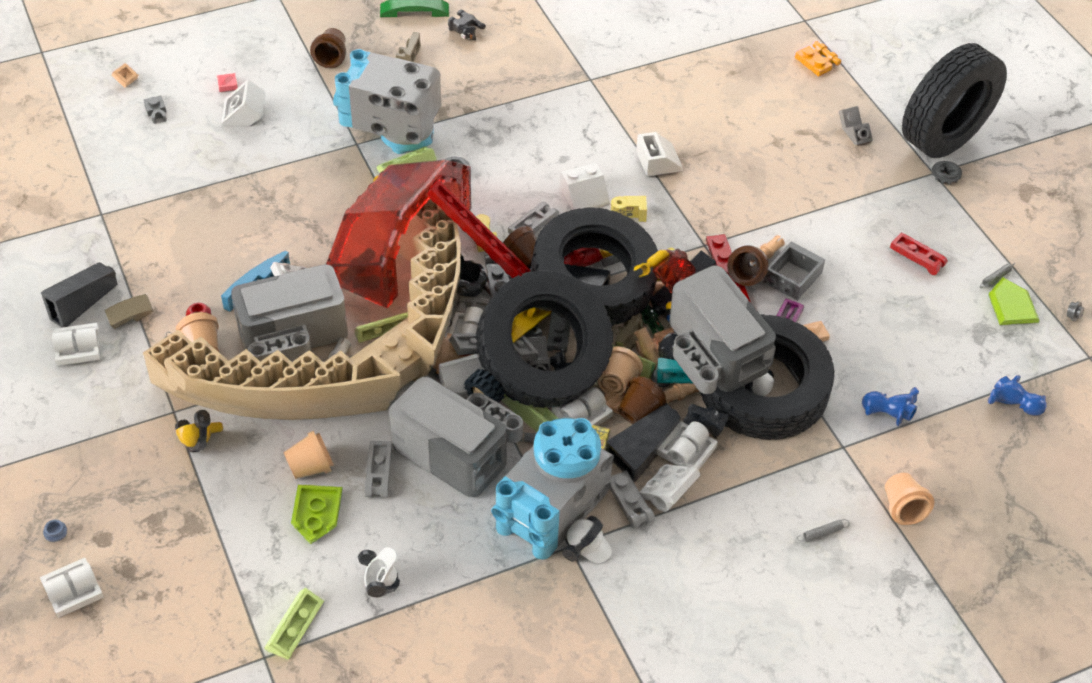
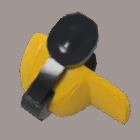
M199 410L194 414V424H190L186 419L180 420L175 424L176 434L179 440L187 447L188 452L204 450L211 434L223 431V424L221 422L211 423L210 414L206 410Z

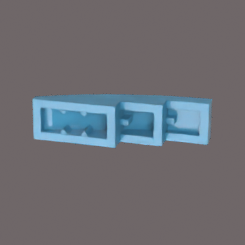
M283 251L265 260L235 281L221 295L223 309L229 312L234 309L231 291L235 286L273 277L274 275L270 268L273 262L290 265L289 252Z

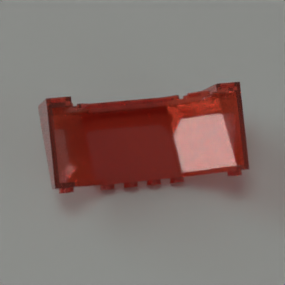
M449 160L389 165L384 171L380 172L378 178L369 184L367 190L358 196L356 202L345 211L326 265L333 267L340 287L388 308L398 296L396 257L401 247L398 245L401 234L405 235L411 219L430 199L427 193L437 180L471 210V166Z

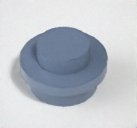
M56 519L47 522L43 530L45 539L50 542H58L67 534L65 523Z

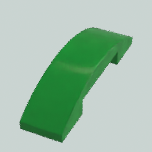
M387 0L380 4V17H397V12L432 11V17H449V3L443 0Z

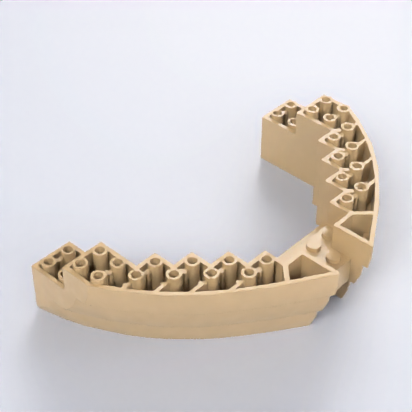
M403 183L374 202L377 236L411 263L412 280L409 281L410 303L407 304L408 318L351 358L342 351H339L323 362L309 350L291 362L277 350L262 361H259L246 349L228 361L202 337L192 342L181 331L177 330L143 352L150 382L171 395L192 404L227 414L252 418L305 420L386 411L390 406V401H393L396 397L397 391L410 381L416 382L419 378L427 376L431 367L435 365L449 326L460 279L461 242L457 224L437 204L432 202L427 195L431 186L418 194Z

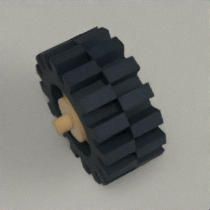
M477 369L464 382V388L468 391V396L474 393H482L497 403L505 397L503 387L499 386L500 383L495 381V377L493 375L490 376V373L488 371L485 372L484 369Z

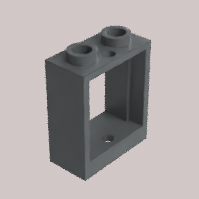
M791 241L769 265L763 282L798 301L822 274L825 259ZM788 262L809 272L800 284L779 273Z

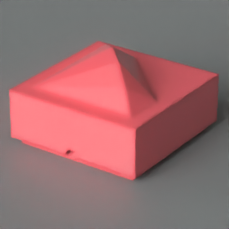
M235 73L217 75L220 92L232 91L238 88Z

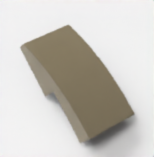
M146 294L126 299L104 310L111 327L114 329L131 319L137 322L154 312Z

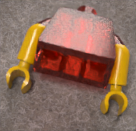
M678 248L673 251L670 249L659 250L647 259V263L639 264L634 268V271L642 268L643 274L639 277H643L650 273V268L652 267V271L671 293H673V287L677 282L694 275L696 272L695 267L688 260L687 253ZM672 301L666 304V309H671Z

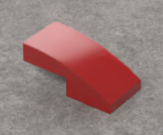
M582 248L569 253L564 258V264L586 267L601 261L603 256L597 248Z

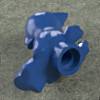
M1016 375L1012 380L1007 376L1002 377L997 381L994 386L995 389L991 391L988 398L989 404H993L996 401L1011 405L1020 404L1019 408L1032 416L1043 414L1047 408L1046 396L1027 392L1018 383L1021 378L1020 375Z
M913 387L909 394H899L890 398L886 397V393L882 394V392L871 391L863 396L862 406L867 416L879 412L889 414L897 419L896 425L899 427L903 419L910 421L914 417L918 408L914 403L917 402L919 390Z

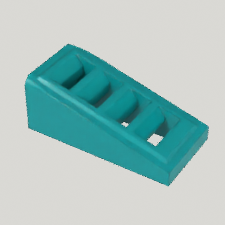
M658 358L657 383H693L677 361Z

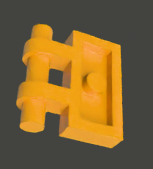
M818 41L813 43L815 49L808 46L797 51L795 54V58L818 77L831 71L833 63L838 66L842 62L835 52H830L825 44H820Z

